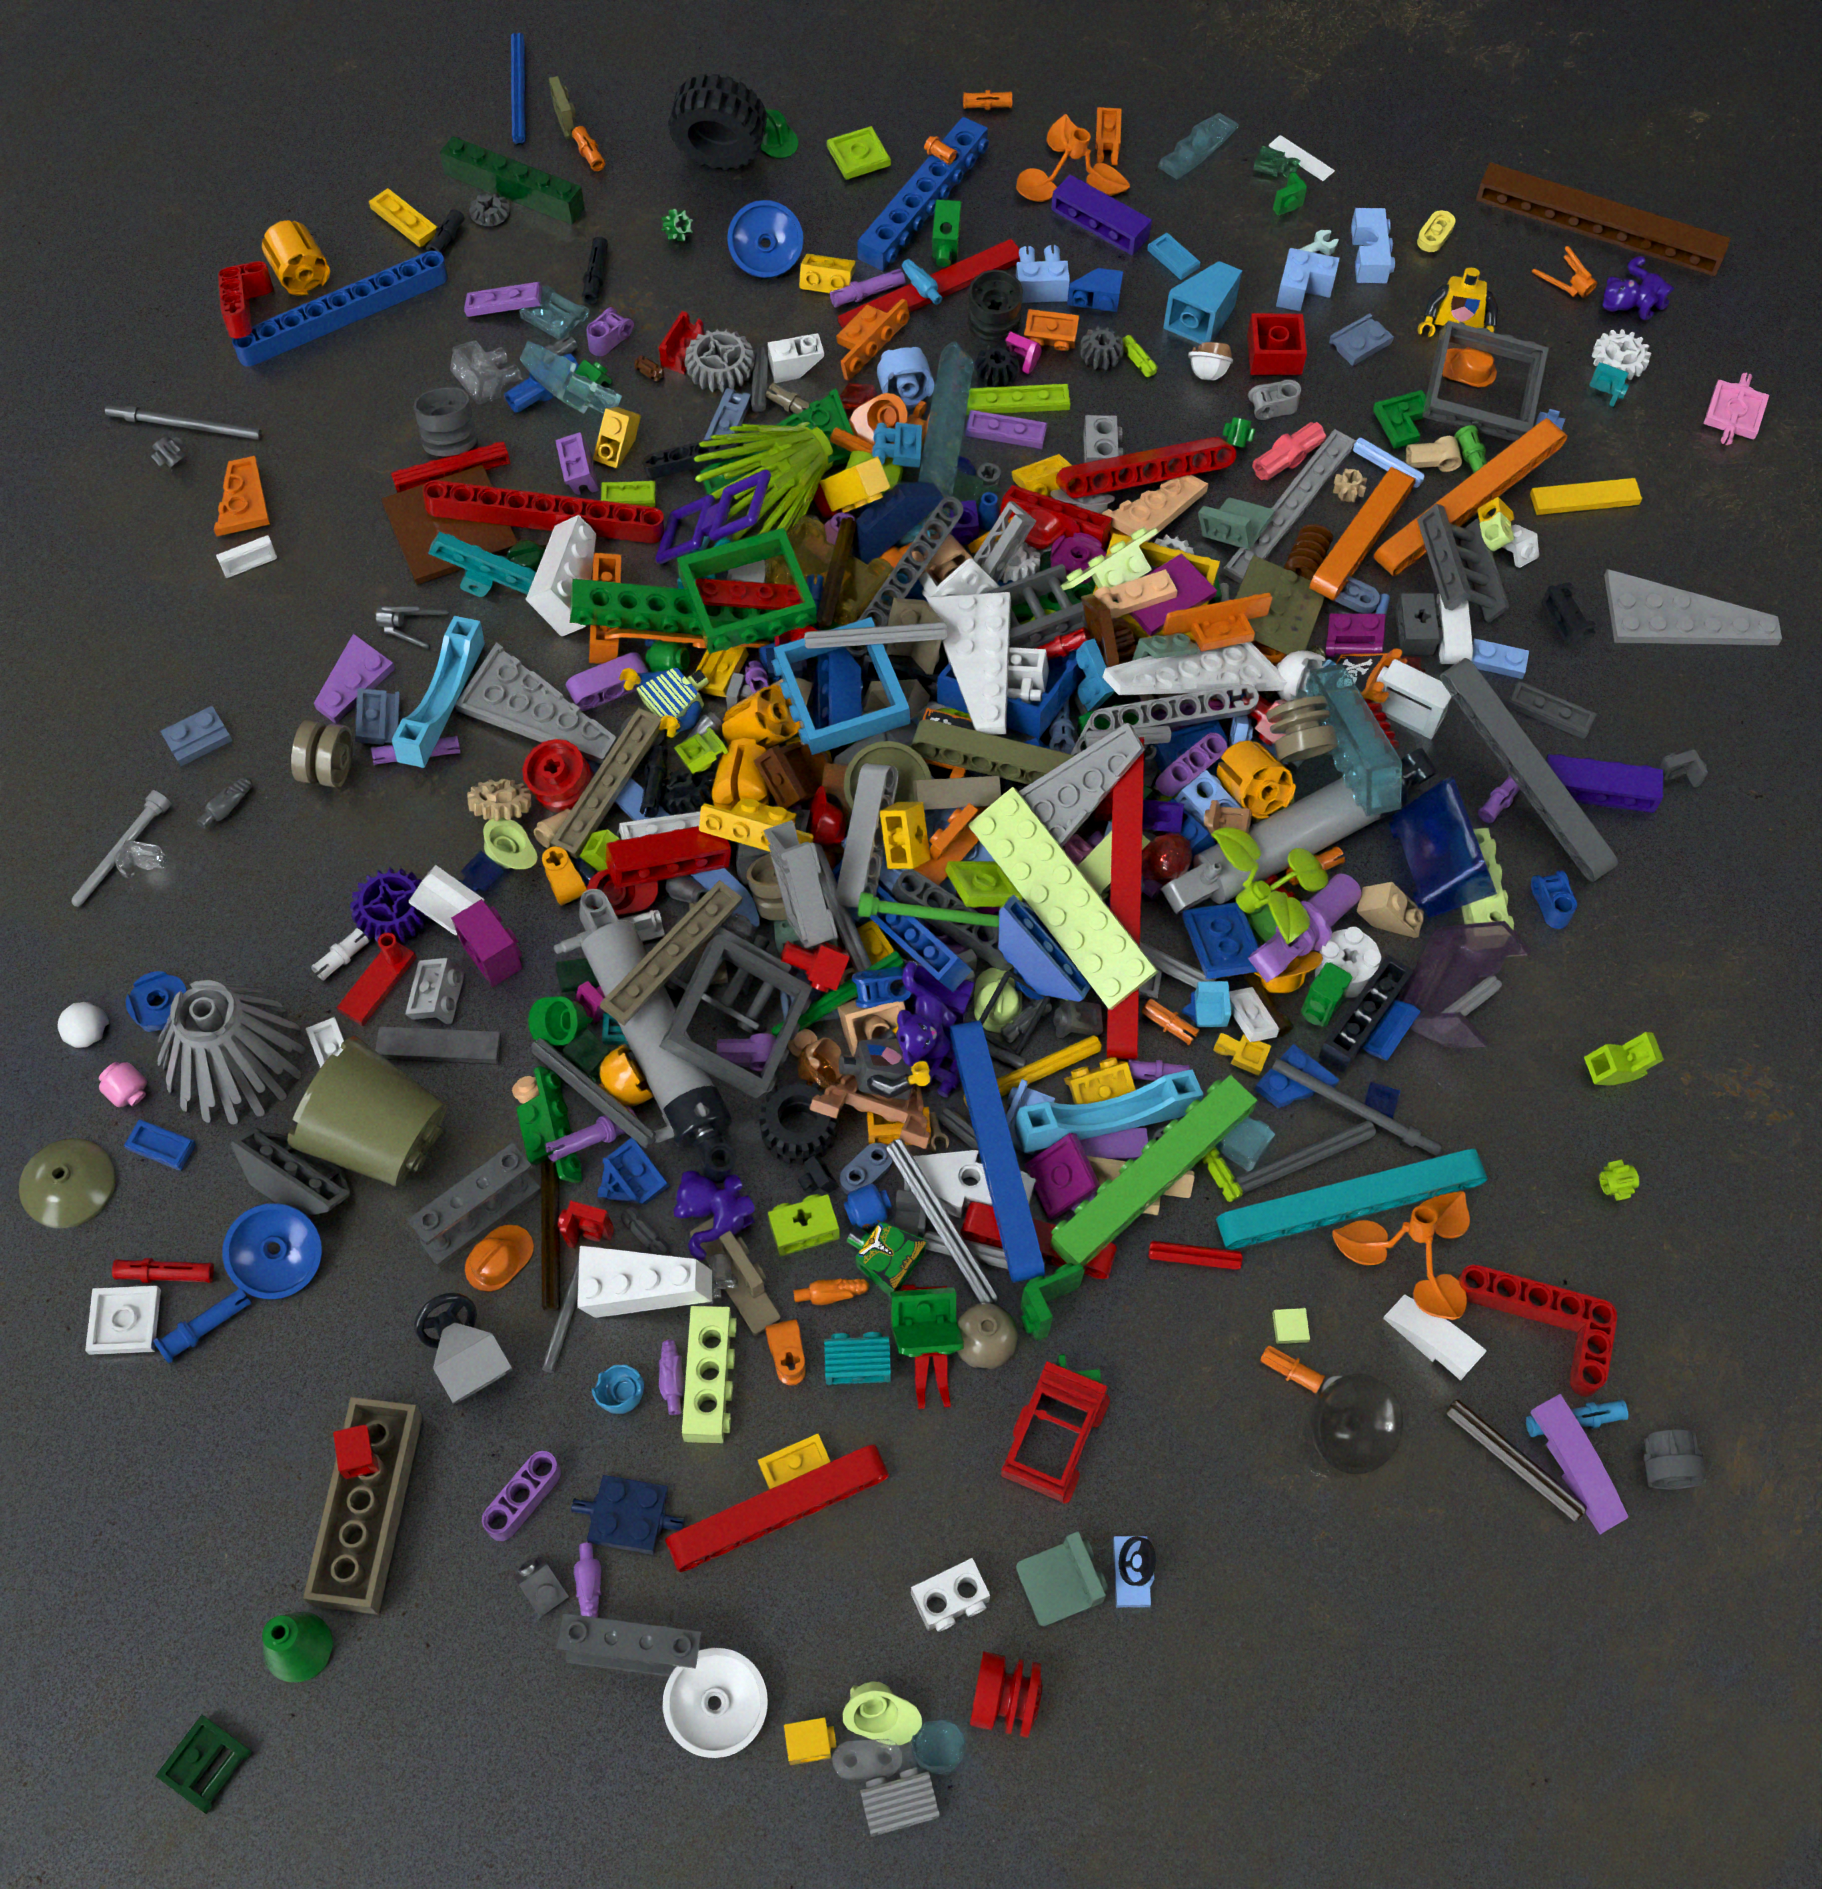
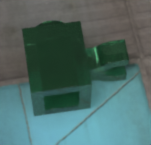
M582 1029L562 1050L564 1056L594 1082L600 1077L599 1072L602 1061L611 1052L588 1029Z

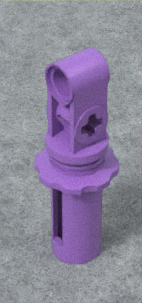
M1337 874L1307 902H1300L1309 915L1310 925L1303 934L1291 943L1286 944L1278 926H1276V933L1265 944L1248 956L1249 961L1266 982L1283 972L1295 957L1304 956L1312 950L1320 951L1322 945L1326 946L1332 938V929L1330 927L1361 899L1359 884L1349 875Z

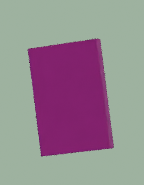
M1182 553L1147 574L1150 575L1166 569L1178 590L1177 597L1129 613L1150 637L1163 630L1168 613L1199 607L1216 596L1217 590Z

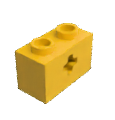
M896 802L880 810L887 869H914L931 860L923 802Z

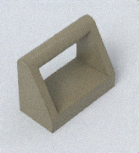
M917 679L898 680L909 705L911 719L927 706L930 695ZM871 681L862 703V715L884 709L885 707H891L881 681Z

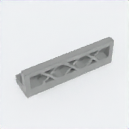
M1009 501L973 560L980 566L983 558H987L982 569L998 583L1036 523V520L1014 501ZM1014 512L1015 515L1009 523L1008 518L1010 517L1011 513ZM1002 535L994 547V540L997 536Z

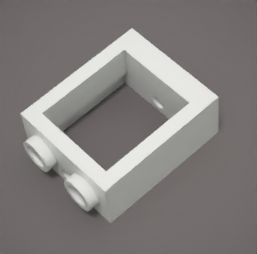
M1394 659L1389 668H1382L1376 682L1384 684L1382 692H1389L1386 701L1380 703L1383 707L1381 712H1384L1387 718L1432 740L1445 717L1452 696L1441 681ZM1389 687L1416 701H1419L1431 707L1432 709L1429 710L1395 692L1390 691Z

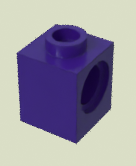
M975 500L960 501L963 505V513L950 532L962 545L970 544L979 537V522ZM948 508V517L953 518L954 512Z

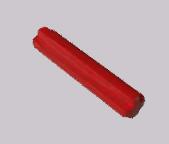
M1151 1241L1148 1251L1149 1258L1153 1260L1235 1270L1241 1268L1243 1259L1242 1252L1160 1241Z

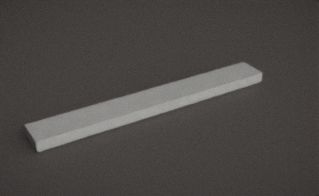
M1336 429L1331 432L1271 508L1274 509L1275 516L1250 550L1240 547L1224 567V575L1241 584L1253 555L1264 560L1269 558L1353 451L1356 440Z

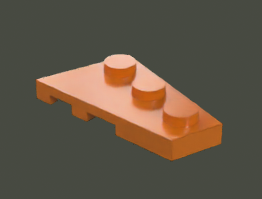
M251 456L228 461L223 484L224 494L222 502L219 503L218 522H215L214 526L216 537L270 525L256 457Z

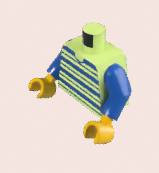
M625 668L619 677L621 681L626 680L623 687L627 691L632 690L635 685L638 687L637 691L644 704L653 714L662 717L659 730L667 729L668 737L673 738L679 732L696 726L704 706L698 691L709 683L701 670H697L686 679L678 668L650 673H637L631 668Z

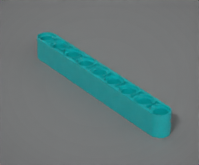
M1468 1149L1231 1210L1219 1215L1216 1218V1222L1225 1248L1227 1250H1234L1427 1200L1442 1194L1473 1188L1486 1182L1488 1177L1477 1150Z

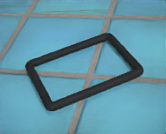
M1007 971L979 1019L982 1026L1009 977L1032 991H1036L1027 985L1022 977L1012 971ZM1041 995L1044 999L1016 1050L984 1033L986 1041L1000 1049L1020 1055L1048 1005L1050 996Z

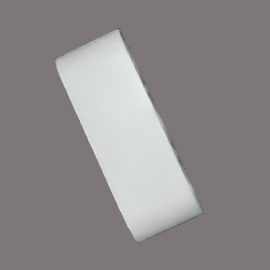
M1437 594L1435 604H1438L1440 608L1437 623L1438 627L1442 628L1443 633L1442 642L1438 644L1440 663L1456 664L1464 658L1471 661L1473 645L1468 601H1464L1451 611L1444 608L1441 595Z

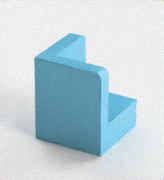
M1228 981L1198 982L1194 994L1197 1026L1227 1027L1231 1016Z

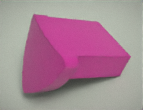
M1010 332L1006 339V344L1009 346L1010 352H1016L1017 355L1025 358L1022 372L1030 374L1041 356V347L1035 341Z

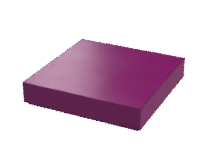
M1069 1133L1024 1164L1030 1177L1035 1178V1190L1049 1219H1056L1096 1192L1100 1187L1099 1181L1076 1133Z

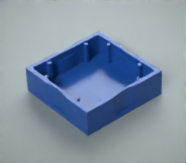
M1076 650L1070 652L1069 656H1060L1048 661L1049 674L1046 690L1042 694V701H1031L1028 704L1022 702L1021 698L1015 700L1007 697V728L1037 738L1042 736L1085 677L1083 669L1077 664ZM949 662L938 676L937 703L969 714Z

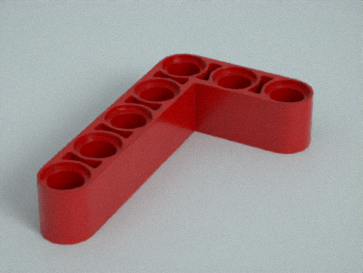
M1469 1265L1461 1272L1457 1280L1461 1288L1466 1292L1467 1302L1578 1332L1570 1374V1385L1576 1394L1583 1397L1592 1396L1606 1383L1617 1323V1311L1610 1302L1480 1265ZM1466 1278L1475 1280L1478 1288L1470 1287L1466 1282ZM1497 1287L1505 1288L1509 1292L1510 1297L1502 1296L1498 1292ZM1529 1295L1537 1297L1541 1302V1306L1534 1305L1530 1301ZM1561 1304L1569 1306L1573 1315L1565 1313L1561 1308ZM1593 1313L1599 1314L1603 1318L1604 1324L1597 1322L1593 1317ZM1588 1343L1595 1344L1599 1349V1354L1592 1352L1588 1347ZM1583 1373L1590 1374L1595 1384L1586 1382L1583 1378Z

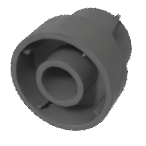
M1665 1430L1648 1435V1438H1644L1647 1453L1644 1454V1462L1649 1487L1655 1489H1683L1699 1486L1707 1482L1702 1450H1698L1696 1435H1692V1432L1687 1430Z

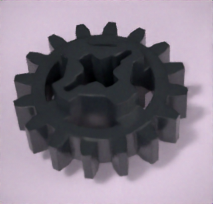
M681 766L679 770L670 773V779L663 780L664 786H662L659 802L667 813L671 812L672 815H676L679 811L681 814H685L689 809L694 812L696 807L698 808L705 804L704 800L706 798H712V788L716 775L711 767L702 772L692 774L688 768L684 769Z

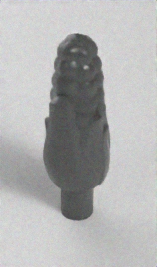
M243 777L228 788L225 787L222 792L209 800L205 808L206 812L197 820V823L206 829L214 820L221 821L225 819L231 810L240 804L245 794L249 792L252 787L251 779Z

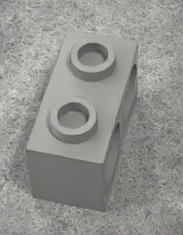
M1085 415L1083 431L1084 463L1122 456L1123 448H1118V443L1122 442V427H1117V416Z

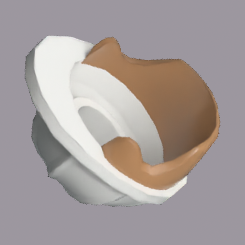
M1205 342L1197 350H1195L1196 347H1193L1192 352L1188 354V357L1191 358V366L1194 373L1204 380L1214 381L1219 379L1227 372L1230 364L1233 363L1231 349L1228 344Z

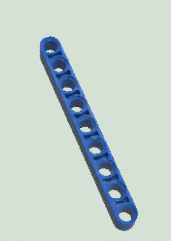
M438 251L425 252L252 326V332L248 336L237 339L232 338V344L239 362L244 366L256 365L444 284L448 279L443 255Z
M980 1020L951 1025L949 1029L952 1047L1010 1278L1015 1283L1038 1276H1045L1044 1263L982 1023Z

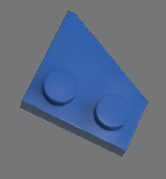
M1295 1044L1280 1058L1284 1062L1333 1088L1339 1083V1079ZM1272 1068L1256 1084L1254 1089L1277 1108L1289 1105L1296 1099L1303 1100L1311 1097L1315 1093V1091Z

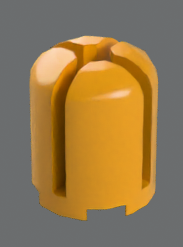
M290 220L279 221L270 226L264 234L265 238L262 239V250L281 285L287 289L288 293L296 296L309 295L308 290L315 288L319 284L324 286L329 278L330 268L309 230L302 223L291 222Z
M773 684L770 687L761 688L726 711L723 718L722 734L728 746L731 745L733 740L747 738L755 739L757 745L769 750L798 733V729L801 726L799 721L794 723L789 710V706L792 705L790 698L785 700L779 685Z
M741 738L731 741V745L726 748L728 753L724 754L721 752L712 788L714 805L731 811L743 798L754 799L761 804L769 806L771 792L754 763V760L767 750L757 745L755 739Z
M1239 741L1228 747L1222 754L1221 759L1224 762L1218 763V779L1222 783V787L1243 808L1251 810L1253 817L1270 818L1268 814L1277 811L1281 806L1286 808L1289 805L1296 789L1292 775L1262 744L1252 741Z

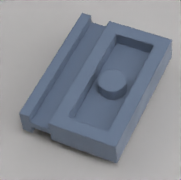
M1369 313L1332 334L1329 343L1331 345L1334 344L1337 347L1336 350L1354 366L1391 345L1394 336L1378 321L1375 322Z
M357 689L355 742L381 745L392 743V738L398 728L399 692L390 694L383 690Z
M213 706L160 731L180 767L232 741L230 734L227 732Z

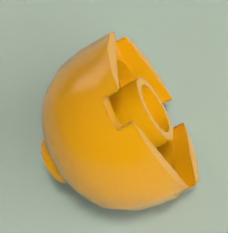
M623 1044L610 1052L602 1061L599 1072L602 1083L599 1086L623 1106H637L654 1096L636 1059L632 1060L628 1055L632 1052L630 1047Z

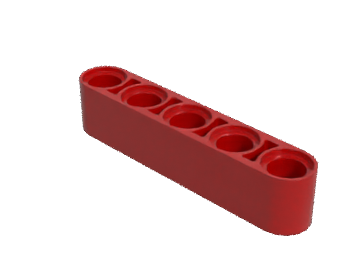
M970 1203L960 1231L962 1237L969 1241L1003 1249L993 1207L981 1203ZM1032 1218L1041 1255L1046 1260V1264L1056 1267L1067 1264L1050 1247L1053 1236L1051 1232L1056 1225ZM1112 1242L1109 1243L1084 1266L1085 1271L1083 1275L1098 1279H1108L1117 1246Z

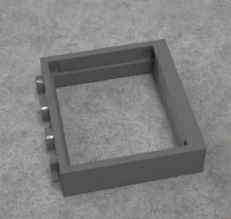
M1447 321L1439 334L1422 417L1461 428L1475 425L1480 433L1515 442L1533 427L1549 347L1535 344L1534 341L1526 342L1515 339L1512 335L1493 333L1486 328L1467 326L1463 322ZM1449 342L1530 363L1519 420L1437 398Z
M716 935L707 944L659 1047L757 1099L766 1091L770 1092L777 1081V1076L774 1075L778 1066H782L788 1056L789 1050L786 1049L789 1040H793L799 1031L800 1024L797 1021L800 1015H803L810 1006L812 999L809 998L812 986L727 939ZM720 957L794 997L760 1077L683 1037Z

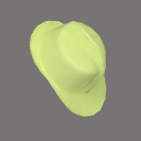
M493 818L485 824L483 829L485 839L484 850L490 861L503 868L523 870L531 868L536 864L538 858L536 850L523 827L517 822L506 820L505 818L495 821Z
M989 968L978 976L974 992V1014L976 1020L980 1019L1003 975L1007 971ZM1010 977L983 1024V1028L987 1031L1000 1033L1001 1028L1007 1023H1012V1019L1022 1011V991L1015 990L1014 986L1016 984L1014 979Z
M871 1681L860 1686H852L850 1690L851 1698L842 1713L843 1723L848 1730L888 1746L903 1745L912 1741L919 1734L922 1727V1718L915 1705L894 1695L890 1688L881 1682Z

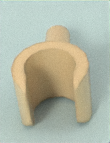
M930 1112L929 1116L933 1134L930 1148L933 1152H936L934 1142L942 1140L947 1150L949 1138L941 1133L936 1112Z

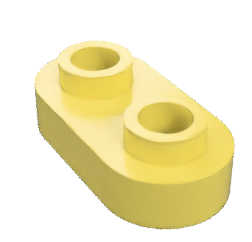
M1440 210L1434 212L1420 230L1417 239L1418 246L1427 252L1438 251L1452 233L1455 217L1448 211Z

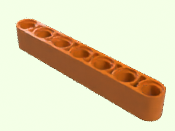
M1394 467L1388 470L1316 571L1309 589L1333 601L1338 597L1349 581L1347 580L1348 576L1352 577L1410 494L1416 478Z

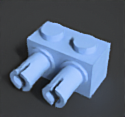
M1051 245L1047 246L1044 249L1045 261L1035 262V249L1028 246L1029 254L1026 253V246L1019 249L1020 262H1017L1016 278L1020 281L1023 289L1022 303L1064 302L1068 300V261H1060V248L1058 246H1053L1054 253H1052Z

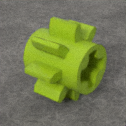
M1622 1159L1608 1162V1166L1604 1167V1171L1599 1175L1603 1192L1606 1195H1614L1616 1201L1631 1198V1194L1635 1193L1634 1189L1639 1187V1176L1636 1169L1632 1165H1624Z

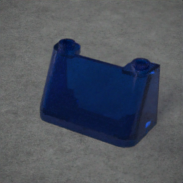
M1454 776L1440 781L1392 815L1394 821L1389 822L1394 839L1400 838L1418 891L1413 893L1418 909L1425 908L1428 918L1497 894Z

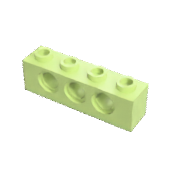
M691 1306L682 1423L684 1442L724 1443V1433H730L731 1413L725 1412L726 1401H732L733 1381L727 1380L728 1369H734L735 1349L729 1348L730 1337H736L737 1318H731L730 1307ZM711 1337H717L721 1340L720 1344L715 1348L704 1346L705 1341ZM713 1368L719 1371L718 1376L713 1380L702 1378L703 1372L707 1369ZM707 1400L717 1403L716 1408L711 1412L701 1411L699 1409L700 1405Z

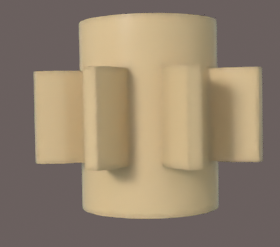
M1346 468L1343 475L1336 474L1333 493H1338L1341 501H1352L1354 503L1357 495L1364 497L1367 478H1362L1359 470Z

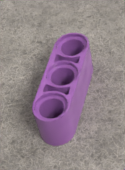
M629 653L572 676L566 682V688L575 705L581 711H586L637 691L638 687L636 685L630 691L623 687L626 680H619L623 669L631 668L637 673H649L640 654Z
M1209 733L1157 777L1156 785L1158 790L1168 797L1177 795L1222 756L1227 749L1225 739L1218 733Z
M539 1451L530 1456L486 1508L482 1515V1524L492 1539L505 1541L511 1538L560 1479L561 1470L557 1460L551 1453ZM550 1463L552 1465V1469L547 1475H536V1470L541 1464ZM527 1489L530 1491L526 1501L522 1503L514 1502V1496L519 1490ZM506 1516L507 1523L502 1529H492V1522L496 1517Z

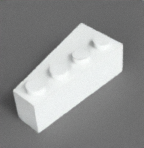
M580 515L555 525L526 597V601L561 637L586 627V625L569 623L572 580H591L596 533Z

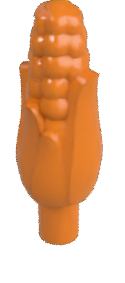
M822 1279L810 1283L809 1288L793 1290L795 1303L811 1300V1303L815 1305H828L866 1293L870 1285L865 1279Z

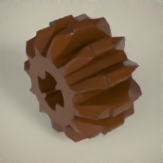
M1122 617L1113 618L1112 624L1119 663L1130 662L1136 650L1133 631L1130 629L1129 623Z

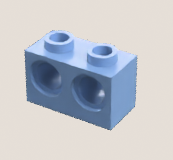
M1207 770L1183 788L1175 798L1178 803L1184 804V809L1208 832V828L1204 825L1205 811L1210 809L1211 800H1218L1221 807L1242 808L1222 787L1220 780L1216 776L1211 775ZM1197 790L1205 792L1207 798L1201 797Z

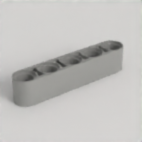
M865 763L860 770L836 893L838 904L841 906L858 908L860 892L873 893V897H876L885 851L880 810L894 804L898 784V771L895 766Z

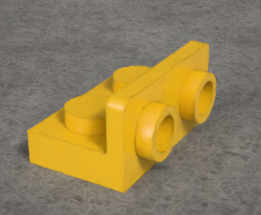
M806 254L800 267L799 287L805 290L830 293V291L849 286L855 272L856 261Z
M1060 454L1013 470L1012 478L1021 488L1053 498L1051 491L1060 489L1056 483L1058 472L1062 468L1072 465ZM1075 478L1070 481L1068 487L1074 483Z
M1116 1057L1100 1061V1067L1089 1070L1088 1066L1072 1070V1076L1064 1078V1081L1070 1087L1074 1103L1088 1104L1100 1102L1135 1091L1128 1062L1117 1061Z

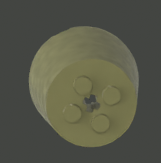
M351 1036L342 1042L340 1048L343 1051L338 1056L331 1054L306 1090L292 1119L298 1124L295 1131L292 1129L288 1133V1145L296 1150L392 1186L400 1187L411 1177L414 1171L418 1172L427 1157L426 1153L442 1132L443 1128L441 1125L447 1106L356 1036Z

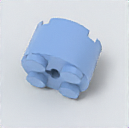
M920 348L887 350L881 355V361L877 367V376L883 394L892 393L897 395L906 404L907 409L915 408L927 395L928 397L932 395L934 390L933 377L927 358Z

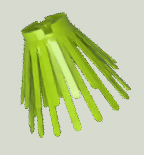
M803 422L797 426L753 424L729 427L732 431L760 432L710 436L712 439L720 440L704 441L699 443L701 447H710L751 441L757 442L698 455L694 458V461L702 462L716 458L727 459L762 450L767 451L699 474L695 480L703 482L724 474L725 479H730L760 467L709 494L713 495L717 500L721 498L725 487L762 470H769L771 478L767 490L771 487L773 488L765 494L758 520L789 489L790 491L764 522L759 534L769 532L791 504L792 506L777 529L784 528L787 532L800 509L792 526V531L794 532L800 521L803 522L823 474L833 465V461L828 464V456L833 454V449L821 429L815 427L811 430L805 427L810 424L809 422ZM756 486L733 496L735 499H740L747 495L730 508L727 520L752 502ZM752 526L734 533L732 539L734 541L739 540Z

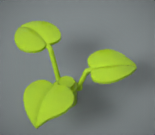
M1232 827L1217 829L1211 833L1219 843L1225 857L1235 868L1244 872L1251 871L1247 880L1243 882L1245 889L1236 896L1239 908L1250 914L1261 906L1268 904L1286 944L1291 943L1303 934L1310 925L1309 915L1304 906L1296 898H1288L1285 892L1281 893L1273 890L1296 876L1300 885L1305 890L1311 892L1322 890L1328 883V874L1322 869V865L1317 858L1305 849H1293L1287 857L1288 864L1293 872L1269 886L1261 880L1253 881L1259 868L1256 860L1260 858L1261 851L1255 840L1248 833Z

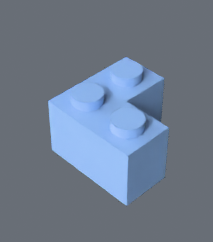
M1290 248L1276 307L1301 312L1305 293L1330 298L1340 258Z

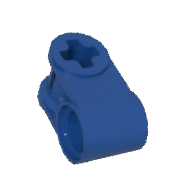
M1560 870L1556 871L1555 875L1544 877L1534 875L1531 879V889L1534 898L1539 904L1545 922L1555 929L1565 928L1570 923L1577 908V900L1570 888L1566 873Z
M891 967L880 970L860 971L853 974L852 982L856 983L858 995L855 1001L856 1006L859 1008H872L882 1004L907 1000L912 993L906 990L904 984L898 989L890 988L894 980L902 979L903 968Z

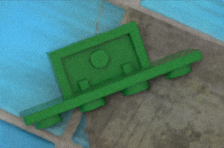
M542 1066L534 1068L540 1095L516 1107L527 1159L533 1165H538L549 1159L548 1156L556 1151L553 1150L547 1153L546 1143L573 1133L567 1116L568 1108L561 1091V1079L553 1070ZM576 1152L555 1161L560 1179L576 1184L582 1181L581 1163Z

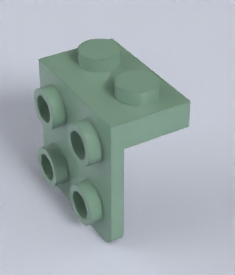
M1079 1532L1066 1536L1063 1544L1021 1560L1016 1565L1017 1574L1038 1624L1042 1627L1049 1626L1102 1604L1105 1599L1104 1591L1108 1590L1106 1580L1100 1570L1095 1571L1090 1560L1094 1558L1091 1545L1087 1538L1081 1539Z

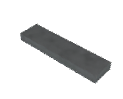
M379 1027L375 1051L386 1059L498 1064L501 1034L500 1032Z

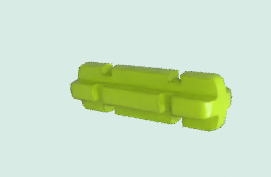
M1131 335L1123 337V350L1128 353L1127 355L1136 366L1142 369V373L1148 378L1155 375L1158 368L1155 362L1149 360V355L1136 343L1137 341Z
M1214 1147L1202 1160L1205 1164L1209 1165L1207 1168L1219 1188H1223L1224 1191L1222 1193L1227 1201H1235L1242 1196L1243 1190L1238 1182L1234 1183L1235 1177L1222 1157L1219 1158L1218 1155L1220 1153Z

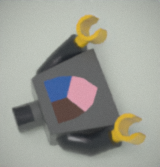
M898 1023L896 1028L892 1029L890 1027L873 1039L861 1040L857 1044L854 1056H841L839 1060V1073L855 1075L858 1089L861 1092L880 1095L888 1099L908 1100L913 1084L926 1086L931 1079L929 1075L930 1069L926 1061L916 1062L912 1067L904 1063L902 1050L896 1036Z

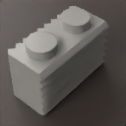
M913 1768L899 1773L901 1779L887 1783L886 1777H881L866 1782L867 1789L860 1790L871 1837L939 1818V1810L929 1771L921 1773L920 1768Z

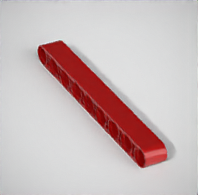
M440 480L429 481L423 487L425 509L428 514L435 517L553 531L555 525L580 515L592 527L596 537L657 543L661 541L664 533V514L655 507Z

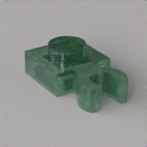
M1262 146L1253 170L1276 177L1281 172L1289 178L1290 173H1296L1299 169L1301 160L1293 157L1287 159L1285 158V152Z
M958 472L951 497H955L959 501L975 500L977 506L978 499H981L983 494L987 492L1000 493L1001 489L997 486L984 488L982 487L984 479Z

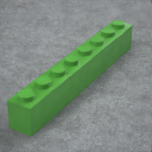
M1231 1075L1223 1082L1220 1079L1215 1081L1207 1090L1208 1095L1202 1101L1199 1099L1194 1100L1185 1110L1186 1115L1180 1121L1176 1118L1165 1127L1163 1130L1165 1134L1158 1141L1154 1138L1143 1147L1141 1150L1143 1154L1136 1161L1132 1158L1120 1168V1175L1114 1181L1111 1179L1106 1180L1098 1188V1195L1092 1201L1084 1200L1075 1209L1074 1213L1076 1215L1068 1222L1062 1220L1051 1232L1053 1236L1050 1247L1067 1264L1072 1263L1075 1266L1081 1263L1083 1267L1087 1265L1254 1111L1257 1099Z

